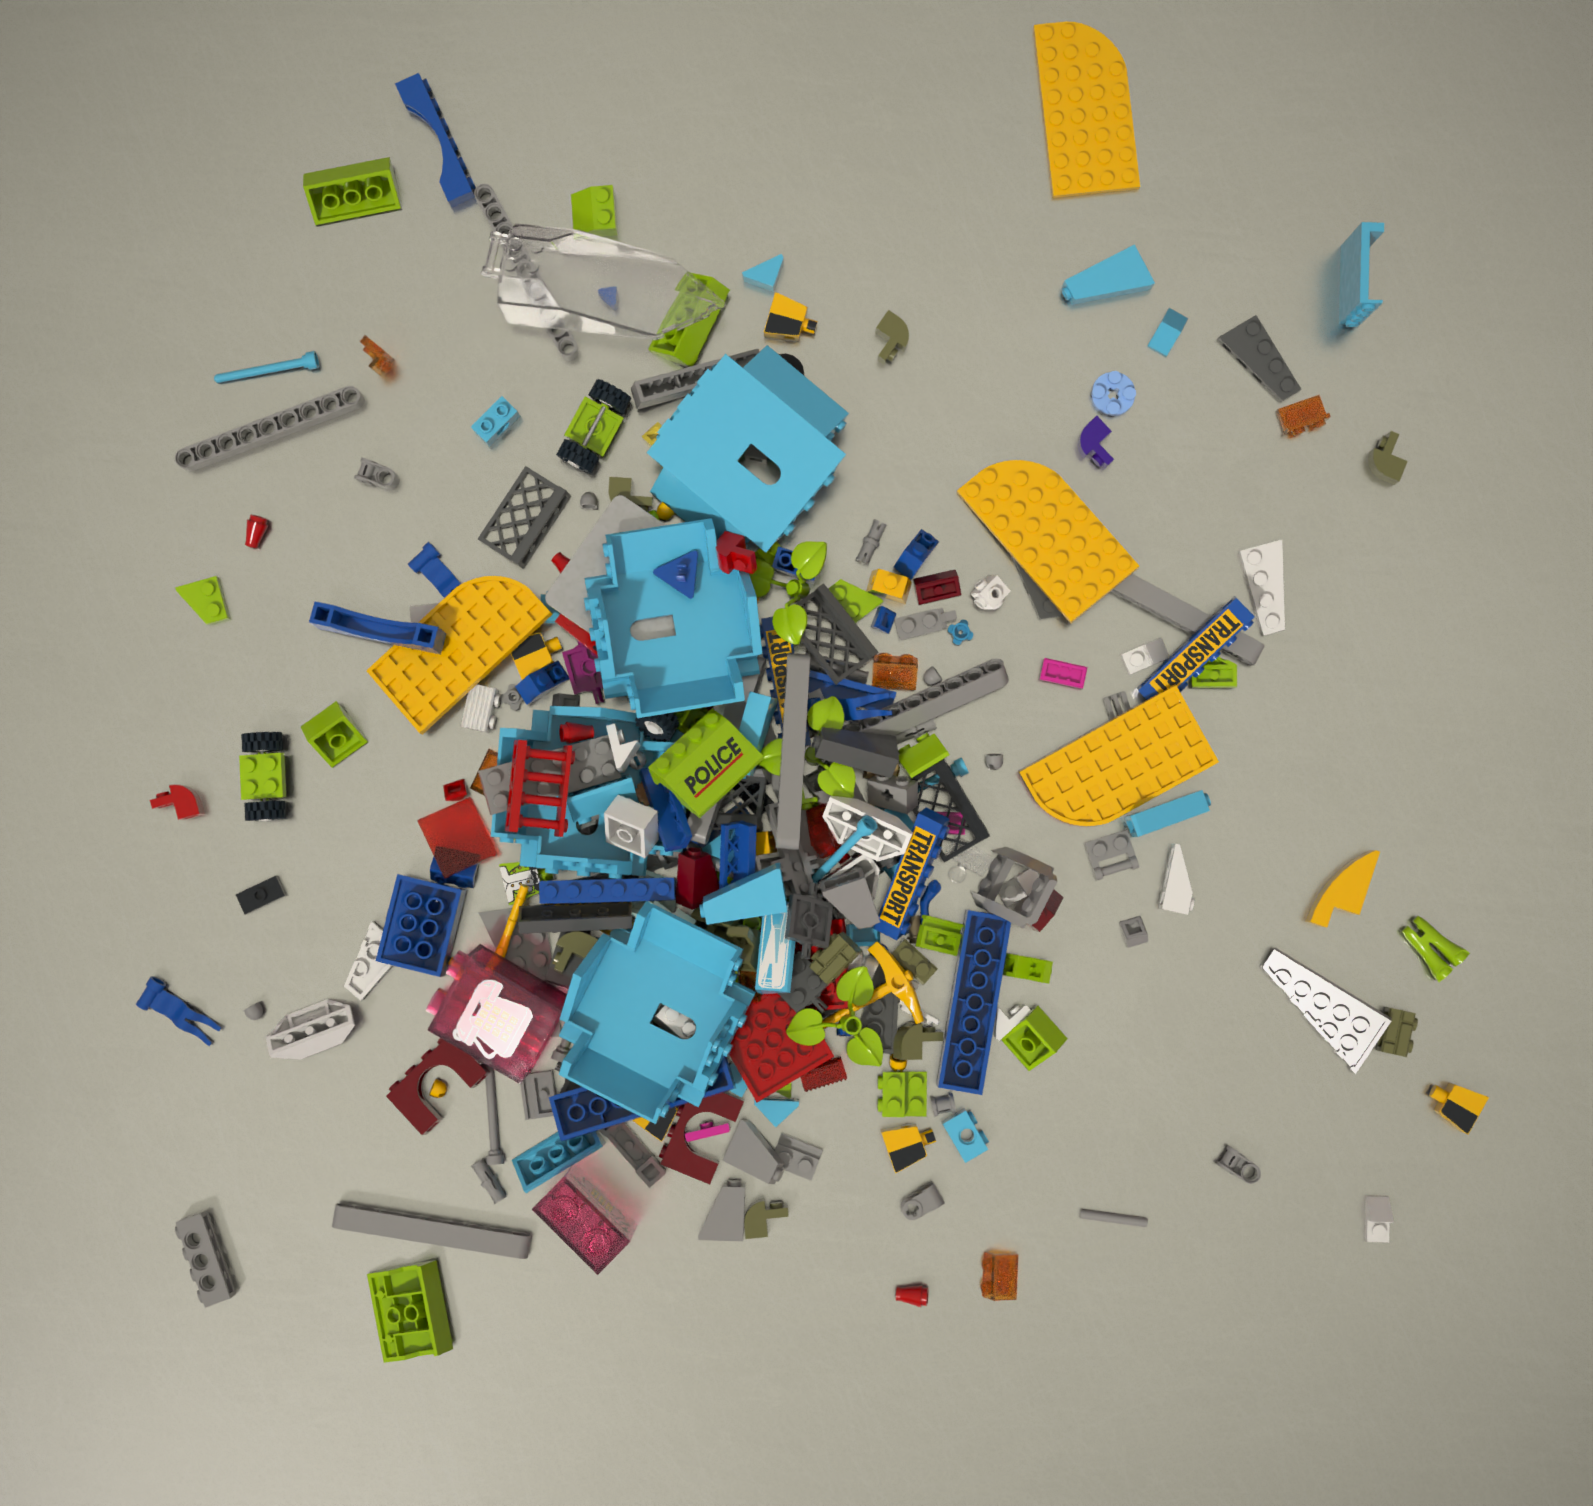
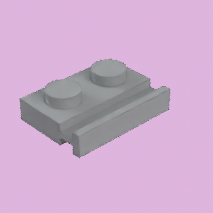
M552 1070L520 1075L525 1120L554 1116L549 1097L555 1095Z
M781 1133L775 1152L784 1162L783 1170L812 1180L823 1149Z

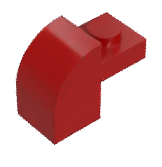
M725 531L716 541L717 546H715L719 568L727 574H730L733 569L754 574L757 570L755 551L746 549L745 537L743 535Z
M169 785L171 794H169V791L156 794L155 799L150 800L152 809L174 805L178 820H186L205 814L200 796L195 790L187 786Z

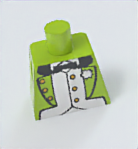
M520 862L499 864L509 905L514 904L521 884L529 886L525 897L528 899L539 894V881L554 879V874L545 873V868L520 866Z

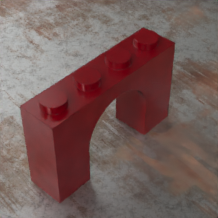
M446 1033L437 1041L439 1045L433 1051L429 1049L421 1057L423 1061L417 1066H411L405 1072L406 1077L401 1082L398 1080L389 1088L391 1092L386 1095L421 1135H427L443 1119L426 1101L423 1095V1080L431 1069L439 1065L450 1067L470 1088L478 1086L490 1073L462 1040L454 1039L453 1034L448 1035Z
M723 1092L704 1098L699 1108L691 1103L679 1106L675 1115L679 1117L677 1125L672 1124L667 1135L671 1138L668 1146L663 1145L659 1157L662 1158L661 1165L710 1185L719 1161L698 1153L690 1147L685 1137L686 1124L694 1115L702 1112H711L736 1122L745 1099L728 1092Z

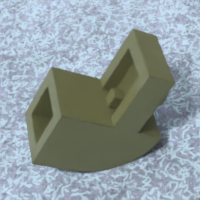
M888 310L875 331L876 334L888 341L878 355V361L884 365L888 360L893 361L898 353L896 348L905 352L909 340V331L906 323L899 316Z
M1390 431L1385 436L1382 435L1377 446L1380 450L1374 448L1369 452L1368 464L1371 472L1377 478L1395 485L1400 481L1408 461L1391 455L1399 434Z
M609 477V498L611 501L616 496L621 495L646 512H648V509H653V497L632 496V478Z
M745 925L728 926L727 936L734 945L743 949L740 957L743 959L739 971L757 972L760 931L750 929Z
M579 931L563 935L556 943V947L563 951L562 953L557 952L552 964L556 965L554 971L563 975L572 954L584 960L598 939Z
M909 1022L903 1025L897 1031L894 1038L893 1058L899 1060H922V1042L943 1041V1032L936 1031L935 1027L932 1026L923 1027L922 1023L915 1024V1022Z
M765 1198L753 1202L745 1214V1238L768 1237L767 1219L789 1217L788 1205H783V1202L769 1203L770 1206L766 1207Z

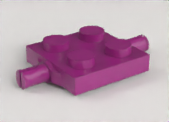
M577 640V646L562 652L574 695L592 692L595 704L603 703L605 701L601 689H603L601 672H596L594 659L598 657Z

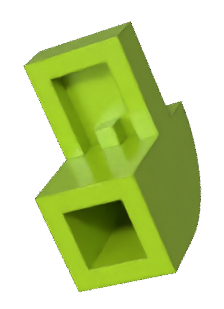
M1006 953L1003 975L1049 984L1053 961Z

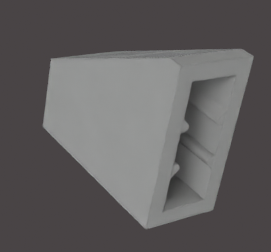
M862 867L819 882L823 896L859 930L871 928L875 924L880 923Z
M740 1120L722 1161L767 1184L779 1182L784 1173L782 1169L784 1162L752 1122Z
M728 1180L727 1184L723 1183L699 1231L698 1240L743 1242L745 1184H741L740 1180Z

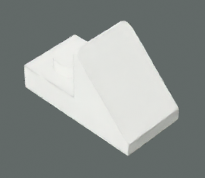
M1162 638L1121 654L1129 675L1170 657Z
M615 724L607 725L606 728L616 769L619 773H623L641 745L637 740L622 744L625 742L623 730H618Z
M1027 869L1003 883L998 894L1005 907L1030 895L1034 881L1039 878L1037 872Z
M1017 1004L1009 1011L1011 1015L1007 1017L997 1006L994 1037L1000 1041L1032 1012L1026 1004L1022 1006Z
M1365 1196V1241L1389 1243L1390 1223H1394L1389 1197Z

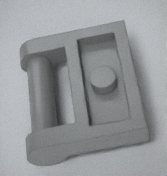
M1128 830L1084 843L1096 881L1103 879V876L1132 868V870L1139 868ZM1127 853L1128 860L1100 868L1098 862Z

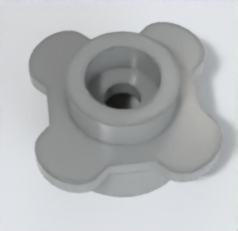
M510 684L506 693L500 696V700L510 705L512 710H518L519 705L523 701V698L515 688V684Z

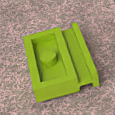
M922 915L923 921L919 927L916 947L957 956L962 935L960 932L964 925Z

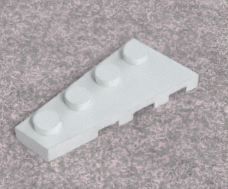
M1282 540L1239 551L1262 636L1285 630Z

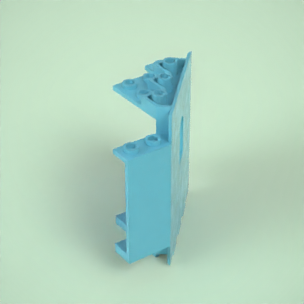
M768 345L743 368L725 353L717 365L714 364L711 369L705 371L690 394L688 393L678 405V409L671 418H668L658 430L657 440L647 451V454L663 466V469L650 493L661 502H664L685 522L712 518L716 541L725 531L743 535L745 537V544L751 540L766 553L784 534L788 536L796 526L793 523L803 510L808 512L816 502L813 498L824 485L828 487L835 479L833 474L846 454L831 441L835 437L834 433L837 432L839 434L846 426L845 419L849 413ZM751 444L780 468L781 477L775 484L767 485L738 462L739 458Z
M712 518L605 535L606 543L602 544L604 557H609V563H605L607 575L584 578L588 596L584 598L586 611H590L593 628H589L590 639L595 641L598 658L594 659L596 672H601L605 699L628 695L630 708L636 711L637 718L745 701L742 677L760 674L757 657L762 654L757 597L749 573L733 569L730 574H727L719 568L715 547L717 546L716 534ZM695 550L698 552L694 597L689 599L655 576L653 570ZM668 615L673 616L675 636L639 641L634 639L630 633V628L635 621Z
M550 706L549 711L533 710L531 730L500 728L497 765L512 762L514 740H527V746H530L532 749L550 751L565 745L586 741L582 740L571 744L561 742L559 729L560 725L566 722L593 725L594 738L608 735L606 726L615 724L618 730H623L625 742L622 744L636 740L640 743L641 746L638 751L643 752L646 757V764L643 768H648L675 742H657L655 738L652 740L649 735L645 736L643 734L644 731L640 732L639 727L636 726L635 719L637 715L633 712L600 707ZM635 756L634 760L637 766L641 765L638 757ZM628 765L625 772L620 773L621 776L629 774L632 777L635 789L637 784L642 781L639 774L641 769L636 770ZM528 804L520 807V814L523 817L556 820L557 806ZM567 804L565 819H568V829L563 834V837L554 836L555 829L527 826L518 828V832H506L507 811L492 815L491 837H500V842L513 843V840L516 839L515 843L521 844L520 866L545 868V873L558 874L559 870L577 871L578 876H590L591 872L609 873V878L622 879V875L646 876L647 857L643 858L607 843L604 817H600V814L597 830L591 835H583L577 830L576 822H573ZM683 806V809H684V812H685V815H686V807ZM657 841L649 854L656 855V850H660V855L673 856V852H683V849L665 852L662 841Z
M646 901L637 913L632 930L614 929L609 936L603 933L573 973L560 1016V1020L564 1021L565 1024L559 1037L574 1045L563 1059L559 1075L654 1124L658 1122L660 1117L665 1118L670 1109L668 1104L670 1102L674 1103L677 1097L699 1108L709 1085L713 1086L717 1080L718 1074L716 1071L723 1057H728L733 1047L730 1043L738 1027H743L747 1019L745 1013L756 993L735 982L738 976L735 974V971L738 972L743 962V959L740 958L743 949ZM660 1003L691 1018L696 1024L695 1034L689 1039H680L651 1024Z

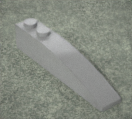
M759 349L729 357L743 368L759 353ZM721 358L635 381L631 387V392L637 410L682 398L688 393L690 394L705 371L711 369L714 364L717 365Z

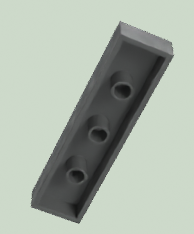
M631 902L519 906V934L632 928Z

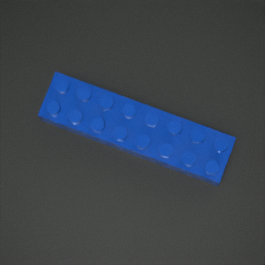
M966 910L936 1084L938 1088L978 1095L983 1094L1011 922L995 914Z
M723 1057L716 1071L718 1074L717 1080L713 1086L709 1085L704 1098L736 1089L727 1057ZM584 1087L549 1097L561 1141L642 1118ZM677 1097L674 1103L670 1102L668 1105H670L671 1109L689 1102Z

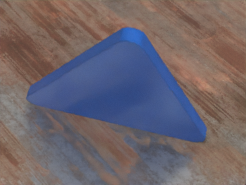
M694 550L653 570V574L689 599H692L695 591L698 552Z

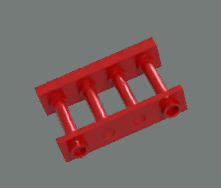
M514 740L505 824L506 832H518V828L522 826L555 829L554 836L563 837V834L567 832L568 819H565L569 775L570 766L574 764L575 751H572V745L563 746V752L532 749L530 746H527V740ZM539 758L562 761L561 775L528 771L525 769V759ZM529 780L559 784L558 797L525 794L522 791L523 782ZM524 803L557 806L556 820L523 817L520 814V807Z

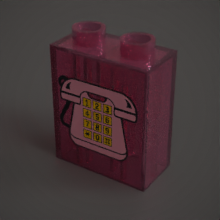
M481 944L468 955L459 950L446 971V974L454 978L448 992L438 988L426 1008L427 1012L434 1015L427 1030L521 1084L533 1070L559 1023L567 994Z
M577 1163L570 1166L532 1208L597 1275L631 1242L638 1226Z

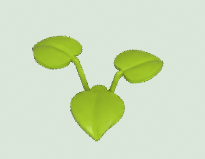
M806 541L794 548L791 563L798 569L796 575L799 580L792 579L787 584L772 580L774 568L768 562L760 560L756 561L757 570L755 573H749L757 598L763 597L769 592L770 584L785 587L788 595L794 597L785 603V608L777 609L774 612L772 620L776 633L789 643L799 645L806 629L807 613L803 607L793 603L808 596L810 588L805 579L815 578L822 570L827 554L826 542Z
M832 696L812 705L807 714L809 726L819 732L821 727L842 729L844 712L839 700ZM782 738L771 741L762 749L761 754L764 756V759L758 764L771 774L780 776ZM812 746L808 747L804 755L806 762L811 766L819 765L826 769L820 772L817 778L820 788L830 796L853 798L856 780L853 768L835 762L829 767L822 762L823 759L815 757V748Z
M859 966L847 971L839 979L836 987L837 997L842 1001H848L849 1014L842 1016L839 1023H822V1015L817 1010L805 1008L794 1015L786 1030V1034L796 1043L811 1046L820 1043L824 1039L825 1031L823 1027L841 1028L846 1033L854 1036V1038L848 1041L846 1047L850 1060L859 1065L879 1067L883 1059L881 1039L873 1029L868 1027L861 1029L862 1023L859 1018L855 1017V1011H853L852 1003L857 1006L868 1003L874 992L873 982L867 967Z

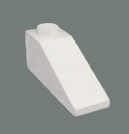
M1172 844L1158 909L1188 915L1189 911L1193 910L1195 898H1192L1193 892L1180 844Z

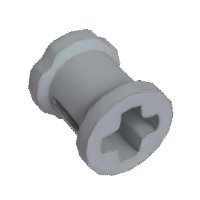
M953 1093L946 1097L931 1098L934 1117L947 1112L956 1113Z

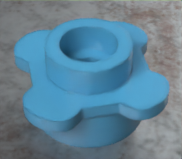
M963 619L960 623L956 625L951 624L948 627V632L952 634L954 638L953 643L956 645H960L966 639L971 640L973 638V632L970 631L967 620Z

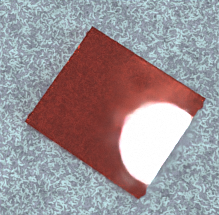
M471 797L417 820L444 879L498 855Z

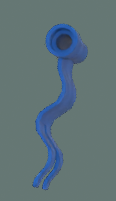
M428 541L422 547L423 550L408 565L415 573L420 571L445 598L461 583L438 558L440 552Z
M889 693L838 699L843 708L844 721L892 715V710L856 709L857 707L889 698ZM820 697L808 698L807 714L812 705L821 701Z
M150 976L146 983L147 987L136 1002V1005L145 1011L150 1007L156 1012L165 1015L172 1020L176 1027L197 1036L206 1045L210 1046L212 1042L202 1030L185 1019L204 1023L217 1031H220L222 1027L211 1018L190 1009L183 1000L164 990L166 984L162 980Z

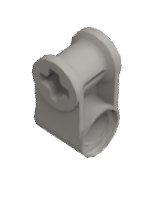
M361 457L360 461L362 463L354 479L386 490H393L398 486L399 476L392 469ZM386 474H391V481L386 484L383 483V477Z
M818 766L817 770L806 776L803 774V782L813 797L818 798L817 804L820 807H826L830 795L826 794L818 784V775L823 771L821 766Z
M1228 1145L1226 1147L1227 1152L1221 1161H1217L1216 1164L1246 1183L1254 1184L1258 1182L1261 1177L1260 1168ZM1248 1167H1253L1255 1170L1254 1176L1251 1178L1244 1176V1171Z
M930 1183L904 1199L900 1209L907 1219L916 1220L938 1209L945 1202L935 1184ZM909 1204H912V1206H916L914 1208L915 1212L913 1214H911V1212L908 1211Z

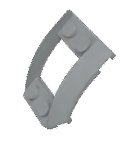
M1009 847L992 850V852L998 855L992 861L987 877L981 882L978 893L971 891L975 904L1024 929L1027 923L1032 925L1038 921L1057 884V877L1053 874L1055 868ZM1014 862L1040 874L1039 878L1034 881L1032 891L1024 901L1020 914L995 902Z

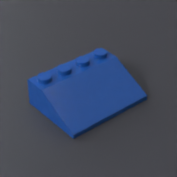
M397 874L376 961L437 977H444L467 890Z

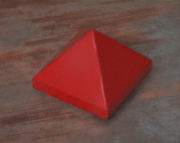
M464 779L443 785L446 801H460L467 795Z

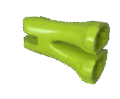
M1417 916L1412 922L1424 935L1419 937L1409 926H1406L1402 933L1422 956L1433 977L1439 983L1452 972L1453 968L1431 948L1429 943H1432L1454 967L1462 963L1470 953L1463 947L1445 938L1425 919Z

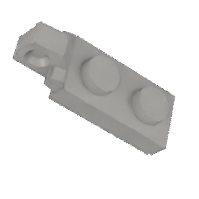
M936 608L895 618L894 621L900 641L941 631L947 628L946 622L957 620L955 610L944 613L943 608Z

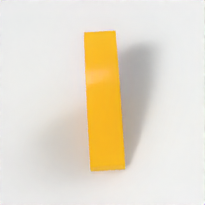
M1370 850L1342 867L1318 894L1311 906L1306 922L1327 928L1333 908L1354 915H1360L1380 851Z

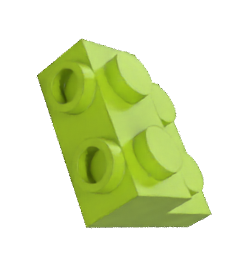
M882 1071V1076H878V1089H882V1098H878L877 1105L878 1112H882V1117H927V1071Z

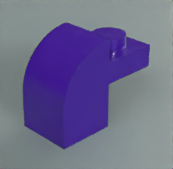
M1098 416L1094 417L1080 433L1078 450L1083 459L1088 454H1091V459L1097 466L1107 468L1114 458L1100 443L1112 431Z

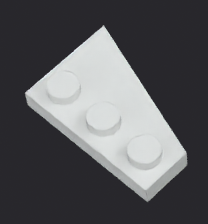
M371 921L366 937L361 944L358 956L344 985L360 1001L366 997L393 966L376 961L383 929L374 921Z

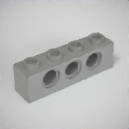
M207 1210L175 1222L176 1235L178 1239L182 1240L184 1246L182 1248L185 1260H189L191 1266L190 1276L194 1282L196 1281L199 1289L197 1290V1296L199 1301L204 1304V1307L206 1308L228 1300L236 1295ZM193 1233H197L200 1236V1243H195L192 1240ZM200 1254H204L208 1258L207 1265L200 1262ZM207 1275L214 1277V1286L207 1283Z

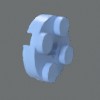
M1118 371L1101 375L1092 387V404L1103 415L1120 416L1126 413L1133 405L1136 396L1133 382L1129 377ZM1116 389L1118 391L1117 396L1119 398L1115 399L1113 397L1110 399L1108 397V395L1110 394L1108 390Z

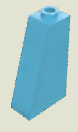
M1134 244L1064 280L1061 291L1067 301L1070 300L1072 305L1147 291L1152 289L1155 282Z
M750 691L739 731L761 753L778 699ZM754 767L747 775L753 776L756 767Z
M1199 790L1130 814L1124 818L1131 838L1139 837L1210 811L1208 806H1211L1208 794H1204L1203 790Z
M775 863L704 896L703 904L699 905L701 918H705L708 925L787 912L788 905L781 864Z

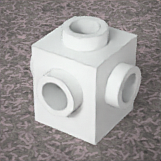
M988 575L975 584V589L970 594L975 598L974 602L979 608L995 610L1004 603L1003 599L1011 590L998 575Z

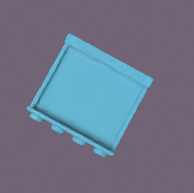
M1361 222L1341 245L1339 324H1346V327H1358L1383 303V300H1369L1370 246L1383 234L1384 223Z

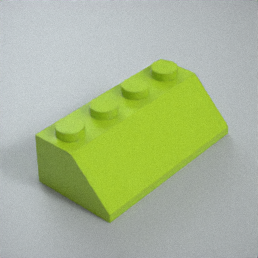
M390 157L303 174V188L315 225L401 208Z
M685 272L648 350L678 365L685 367L693 366L698 359V355L707 340L713 324L716 322L719 311L725 303L730 289L713 277Z

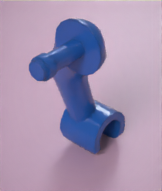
M937 880L929 883L920 900L921 925L923 921L922 915L929 916V904L941 890V885Z

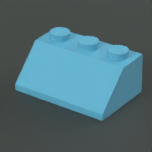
M627 774L619 779L569 793L567 795V804L573 822L578 821L579 824H584L592 821L591 817L600 814V817H604V812L617 795L638 802L632 777Z

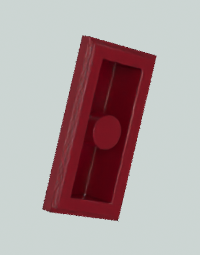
M956 570L913 579L919 605L962 595Z

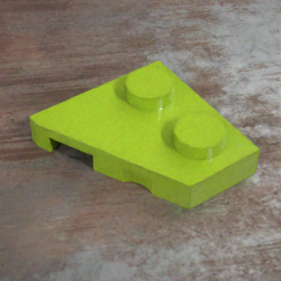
M217 576L175 587L179 595L207 625L230 619Z
M842 579L828 588L855 623L884 602L881 598Z
M1220 656L1213 662L1208 661L1203 665L1205 669L1196 678L1192 676V688H1237V664L1222 659Z

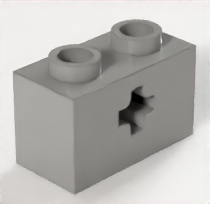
M875 774L868 780V803L873 806L908 814L918 806V781L911 780L906 776L892 775V778Z

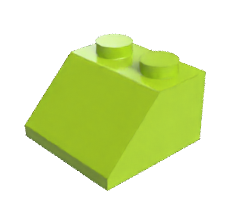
M613 185L591 186L571 194L574 239L618 235Z
M337 701L301 726L307 741L331 768L367 743L364 735Z
M927 732L917 738L918 743L910 747L907 744L898 750L899 764L909 779L950 755L935 733L930 736Z
M1039 1006L1032 1009L1028 1016L1001 1039L1028 1071L1054 1055L1068 1039Z

